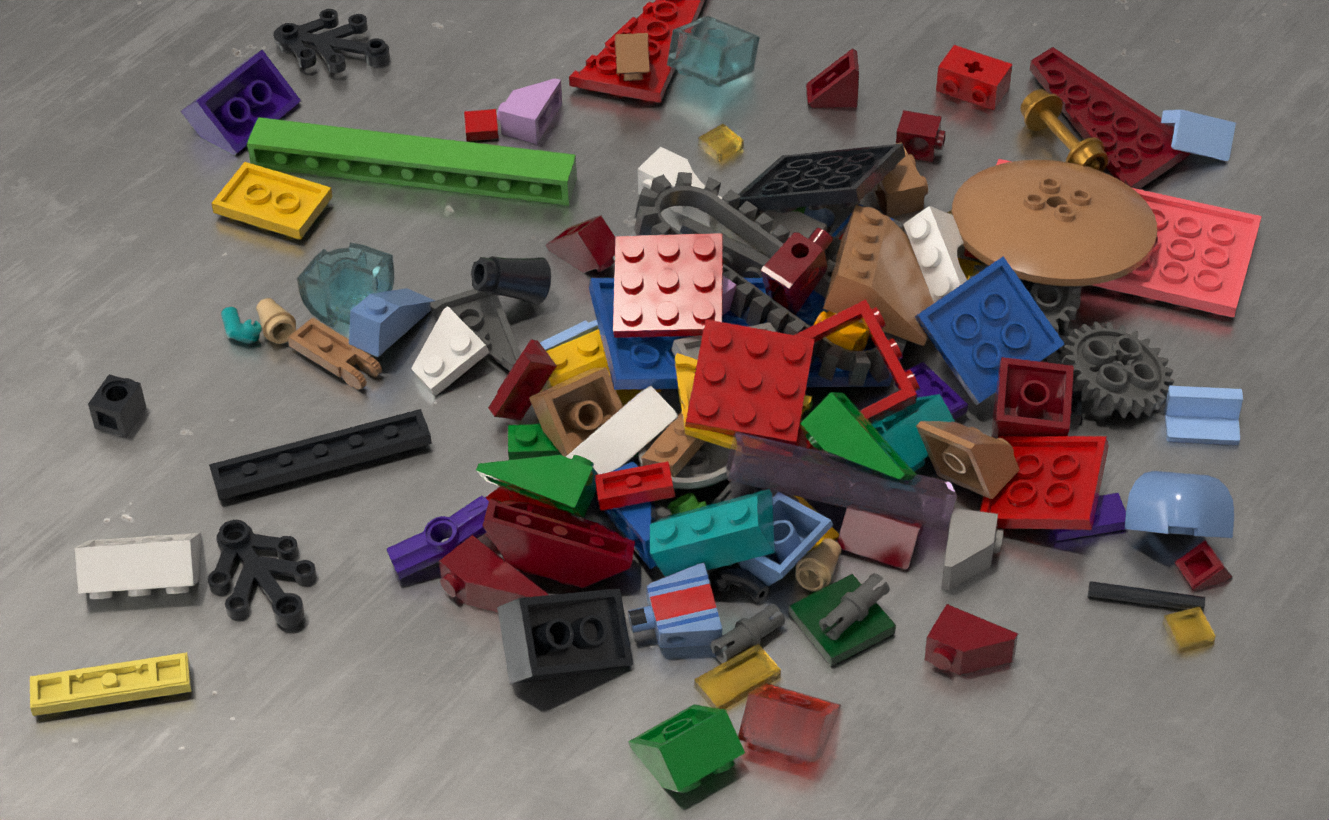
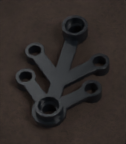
M325 9L320 12V19L300 26L294 23H285L279 26L273 33L274 41L278 44L279 48L284 51H293L297 57L298 65L302 68L313 67L317 62L315 50L305 47L303 44L312 45L317 49L327 64V70L331 73H341L346 69L344 55L335 53L334 50L365 55L366 63L373 67L384 66L390 61L389 46L382 39L374 38L367 43L342 39L367 31V18L363 14H354L349 17V24L335 28L339 24L337 11ZM324 28L332 29L321 34H313L314 32H317Z
M236 519L225 522L220 527L216 538L217 545L222 553L215 570L208 576L210 591L215 595H224L231 590L232 581L229 573L238 556L244 565L232 595L225 601L227 615L233 620H241L248 616L250 612L248 597L256 580L272 602L275 621L285 628L297 626L304 617L302 599L295 593H285L271 573L292 576L297 584L307 586L314 583L317 578L314 563L309 560L292 561L299 554L297 540L292 536H282L279 538L254 534L252 528L242 520ZM285 547H292L289 550H282ZM253 549L276 551L278 559L258 556ZM303 571H309L308 574H300ZM224 580L223 583L216 584L217 581ZM236 605H243L241 608L233 609Z

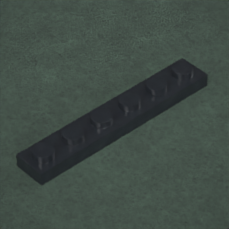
M418 409L209 464L218 499L222 500L432 444L422 410Z

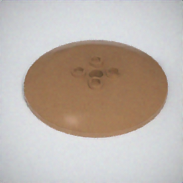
M1021 160L989 167L965 181L955 194L952 203L951 215H953L964 242L963 246L972 255L988 266L1004 256L1019 279L1046 285L1087 286L1121 278L1139 268L1149 258L1154 249L1157 236L1155 215L1148 203L1134 189L1117 178L1099 170L1063 161Z

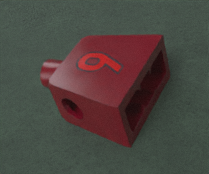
M816 227L808 238L798 232L793 233L761 269L766 295L796 315L827 271L825 250L831 244L833 238L819 227Z

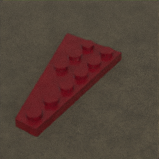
M1054 47L1031 60L1030 71L1049 94H1055L1061 98L1063 103L1062 112L1084 140L1096 137L1103 142L1104 151L1109 158L1106 168L1113 177L1131 188L1141 189L1191 155V153L1171 148L1174 126L1162 124L1161 117Z

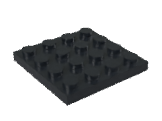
M903 143L782 155L738 194L741 196L738 210L746 201L758 208L756 215L777 209L778 213H788L796 210L798 207L820 210L830 204H840V207L843 208L858 205L860 200L866 194L872 192V188L883 181L884 177L894 170L896 165L906 156Z

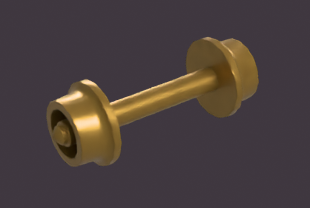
M1044 89L1035 90L1027 95L1021 104L1020 111L1024 116V123L1028 129L1040 131L1048 127L1070 150L1066 162L1087 166L1101 172L1105 170L1109 158L1104 151L1103 142L1096 137L1087 138L1080 142L1058 119L1063 106L1059 96L1049 94Z

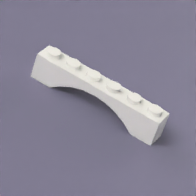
M662 147L637 169L639 194L643 187L651 188L653 178L663 174L672 184L671 187H675L678 172L692 173L691 186L704 189L705 185L692 171L688 159ZM690 206L669 207L674 212L687 216L760 252L712 216L697 208ZM799 211L788 213L765 212L766 215L774 219L770 234L779 224L790 231L789 237L793 233L798 232L808 238L816 227L827 231L826 224ZM760 215L755 216L754 223Z

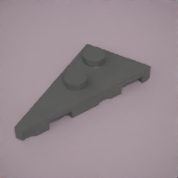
M472 289L430 302L434 317L439 319L442 311L448 306L487 346L490 351L487 355L509 371L512 369L520 357L521 351L498 295H490L486 292Z

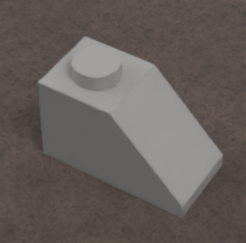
M958 508L952 509L941 590L949 591L991 567L993 552L1000 553L1003 530L996 529L998 514Z

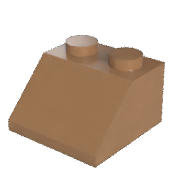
M606 367L587 370L529 397L544 433L565 457L623 408Z
M920 421L916 426L937 475L989 499H993L1020 470L1014 457V449L1002 438L995 439L983 434L975 427L969 428L957 422Z

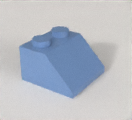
M780 492L772 498L775 553L738 562L741 569L748 570L767 586L782 579L833 526L830 519Z

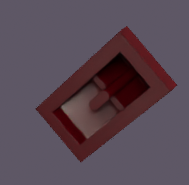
M855 49L849 50L806 83L807 99L810 107L858 106L859 64Z

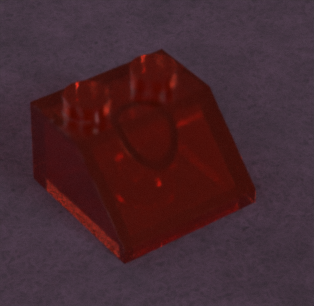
M765 683L748 694L738 738L741 741L747 742V748L765 754H770L771 750L786 754L785 759L799 765H808L809 761L815 762L822 757L839 715L841 705Z

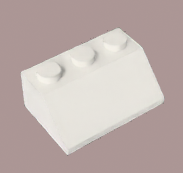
M201 532L97 539L82 543L75 547L78 594L89 593L90 599H104L113 597V591L128 590V596L131 597L150 595L153 588H166V594L189 592V586H194L199 581Z

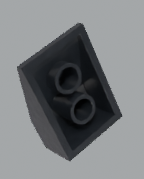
M620 588L524 597L497 607L510 684L543 681L634 665Z

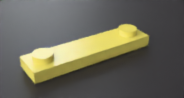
M188 653L30 676V709L32 715H44L192 692Z

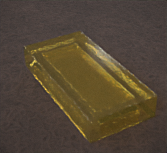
M757 644L695 678L694 688L710 707L726 709L781 678V669L764 649Z

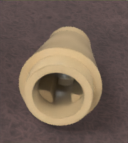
M265 298L257 304L256 311L266 339L278 344L288 342V337L296 331L295 318L271 298Z
M824 539L797 563L796 579L803 588L809 591H819L830 584L841 554L840 545L832 539Z

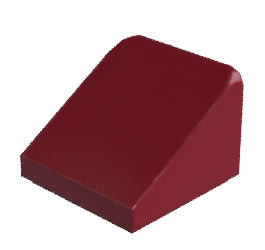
M1206 540L1175 561V564L1194 591L1225 582L1233 577Z

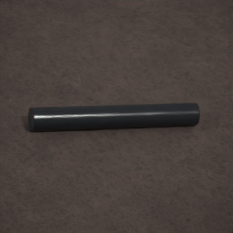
M1089 581L1088 596L1204 612L1205 597Z

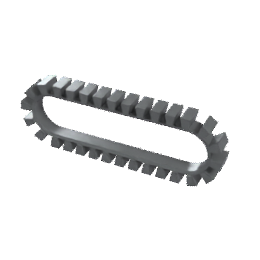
M678 172L675 187H671L672 184L664 174L653 178L650 189L643 187L634 216L636 218L634 227L636 236L676 235L682 233L668 224L662 217L661 212L673 206L694 207L712 216L769 258L779 250L790 235V231L781 224L770 234L774 219L764 212L754 223L758 208L746 201L738 210L741 196L730 189L720 199L718 194L721 182L708 177L704 189L691 186L692 173ZM830 259L827 262L826 273L814 288L824 298H826L835 263ZM723 264V276L737 285L730 311L741 318L750 307L746 320L747 324L754 326L763 324L767 320L766 323H771L776 332H784L790 335H795L810 327ZM883 331L887 340L894 338L901 353H903L907 340ZM826 337L814 343L810 365L815 361L816 357L820 358L822 364L818 375L832 381L836 368L849 371V386H863L868 370L877 383L889 378L890 372L877 347L866 351H853L832 343Z

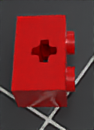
M953 45L938 66L936 91L995 110L1010 89L1012 64Z

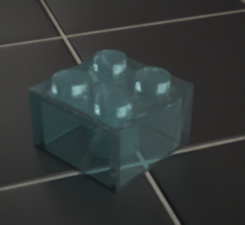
M706 16L672 31L667 65L677 69L681 75L694 76L703 80L710 87H722L724 84L754 72L760 36Z

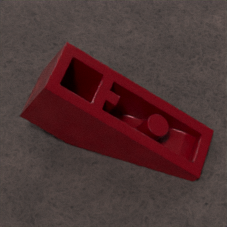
M473 535L439 560L441 586L447 594L452 597L457 596L469 606L498 612L497 607L518 598L549 595Z

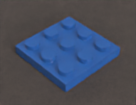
M1004 256L915 316L975 405H978L996 392L1001 357L1040 362L1065 345Z

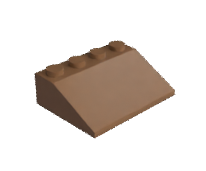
M855 205L841 239L823 309L837 314L866 299L871 309L877 307L886 324L882 328L883 331L924 346L927 334L915 316L934 304L908 235L888 216L881 214L878 210Z

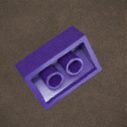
M260 50L180 112L201 138L235 155L247 145L258 117L278 120L301 102V99L266 53Z

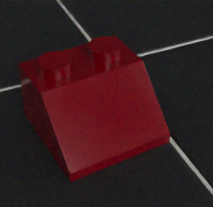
M1001 357L991 437L997 439L998 436H1068L1074 366Z

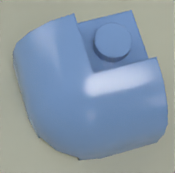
M1151 471L1144 473L1135 481L1128 497L1125 529L1166 534L1233 538V499L1228 488L1219 479L1208 475Z

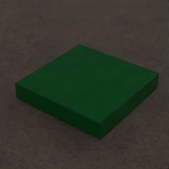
M853 574L789 605L788 614L830 666L895 634L896 631L895 623L877 602L868 609L869 614L862 621L856 620L837 640L830 639L825 635L836 623L827 627L824 631L821 630L819 621L841 603L843 595L847 592L853 593L861 585Z

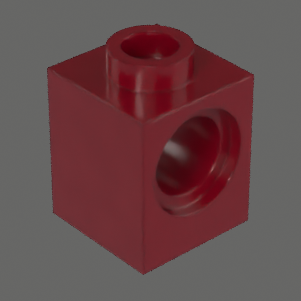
M903 110L897 128L896 143L902 142L908 155L912 154L914 159L933 162L937 150H943L946 131L941 130L942 117Z

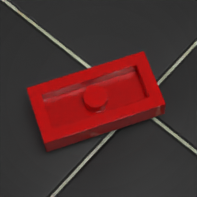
M668 461L595 475L601 511L675 497Z

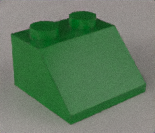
M695 704L628 741L633 752L662 788L680 793H686L697 788L702 783L700 779L712 772L713 774H718L730 769L735 764L734 759L745 753L725 709Z

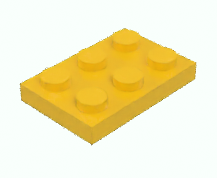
M244 162L211 204L215 214L301 240L333 196L331 187Z

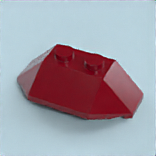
M489 499L482 526L505 561L523 573L536 574L554 579L564 585L584 588L631 567L635 541L629 538H622L617 532L597 522L528 502H500Z

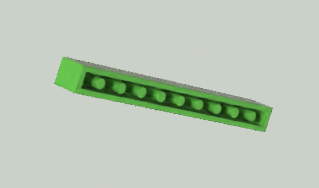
M258 117L247 142L250 163L271 170L569 206L577 181L576 155L260 117Z

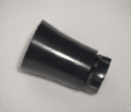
M480 257L478 261L474 262L471 269L472 286L475 290L486 292L490 295L519 299L534 305H539L546 299L551 286L550 265L543 257Z

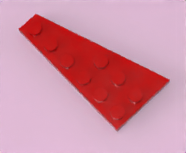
M656 0L653 3L649 1L643 7V13L637 18L632 17L615 33H648L650 72L643 75V80L624 81V76H617L614 34L605 42V48L597 56L592 54L586 60V66L580 72L575 70L569 76V86L661 103L705 0Z

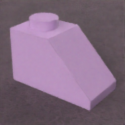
M555 78L513 90L506 102H502L498 109L497 119L501 123V135L537 144L562 106L561 80Z

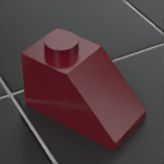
M602 215L568 227L545 245L548 251L583 273L593 269L601 272L615 263L613 257L615 256L616 237Z
M946 604L927 635L924 660L932 663L939 669L949 670L958 675L1011 663L1015 657L1018 633Z

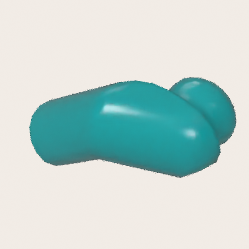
M226 307L221 311L226 335L229 338L246 344L254 343L260 338L262 327L258 321L255 320L253 325L251 324V319L246 320L244 324L241 323L238 310L235 307Z

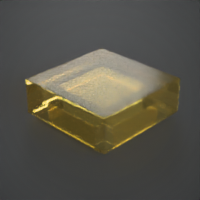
M721 124L698 137V146L717 162H721L744 149V140L726 125Z
M1200 607L1164 615L1162 624L1178 653L1214 644L1216 636Z

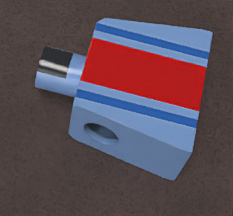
M704 563L650 583L646 586L648 606L628 610L632 633L654 629L660 648L708 646L713 640L722 636V625Z

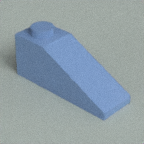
M408 288L369 294L350 310L349 344L379 357L431 311L430 302L435 300Z

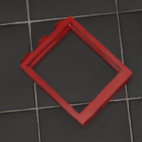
M865 299L795 335L815 339V343L862 319L899 388V391L860 410L864 417L873 425L915 404L917 401L915 391L919 390L920 387L910 369L904 371L899 359L903 358L894 338L887 340L882 330L886 324L877 307L871 309ZM799 425L796 446L791 447L798 460L801 461L821 450L815 448L808 441Z

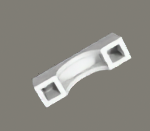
M928 206L903 224L934 303L967 281L957 257V249L964 242L953 215Z

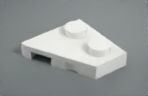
M447 306L442 311L411 369L431 393L437 396L490 351L480 338Z

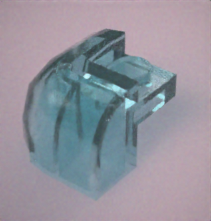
M351 242L349 248H339L330 252L323 249L312 259L297 278L299 294L303 304L319 321L332 328L338 321L350 325V310L371 293L391 291L393 289V255Z

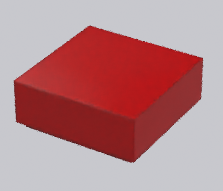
M496 109L464 111L467 141L499 139Z

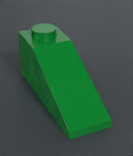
M831 392L800 423L808 431L806 438L818 450L824 449V451L899 480H912L917 475L844 393Z
M562 455L479 463L476 468L480 476L489 483L581 518L585 517L597 490L595 475L598 473L593 468L594 463L579 455H573L572 459Z

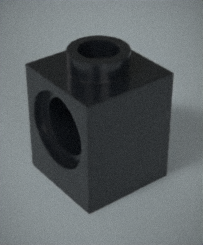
M109 374L88 403L94 428L126 437L145 410L146 403L141 383L135 382L130 378H121Z

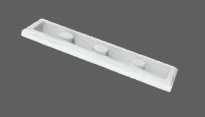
M650 385L643 389L566 457L572 459L573 455H579L593 462V468L598 474L611 472L631 459L678 417V414Z

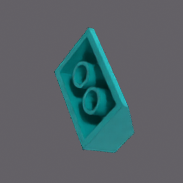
M940 394L919 397L915 404L873 424V427L913 471L924 466L926 463L924 459L929 456L916 427L920 421L955 422ZM830 452L824 456L827 463L863 491L880 490L881 492H886L900 483V480Z
M770 489L666 516L650 524V555L665 577L701 563L705 564L706 570L775 553L773 502Z

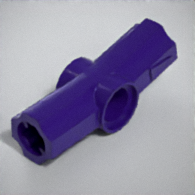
M481 495L450 517L440 516L432 519L427 523L423 532L386 548L399 579L439 562V560L473 535L478 539L487 533L482 526L489 502L486 497Z

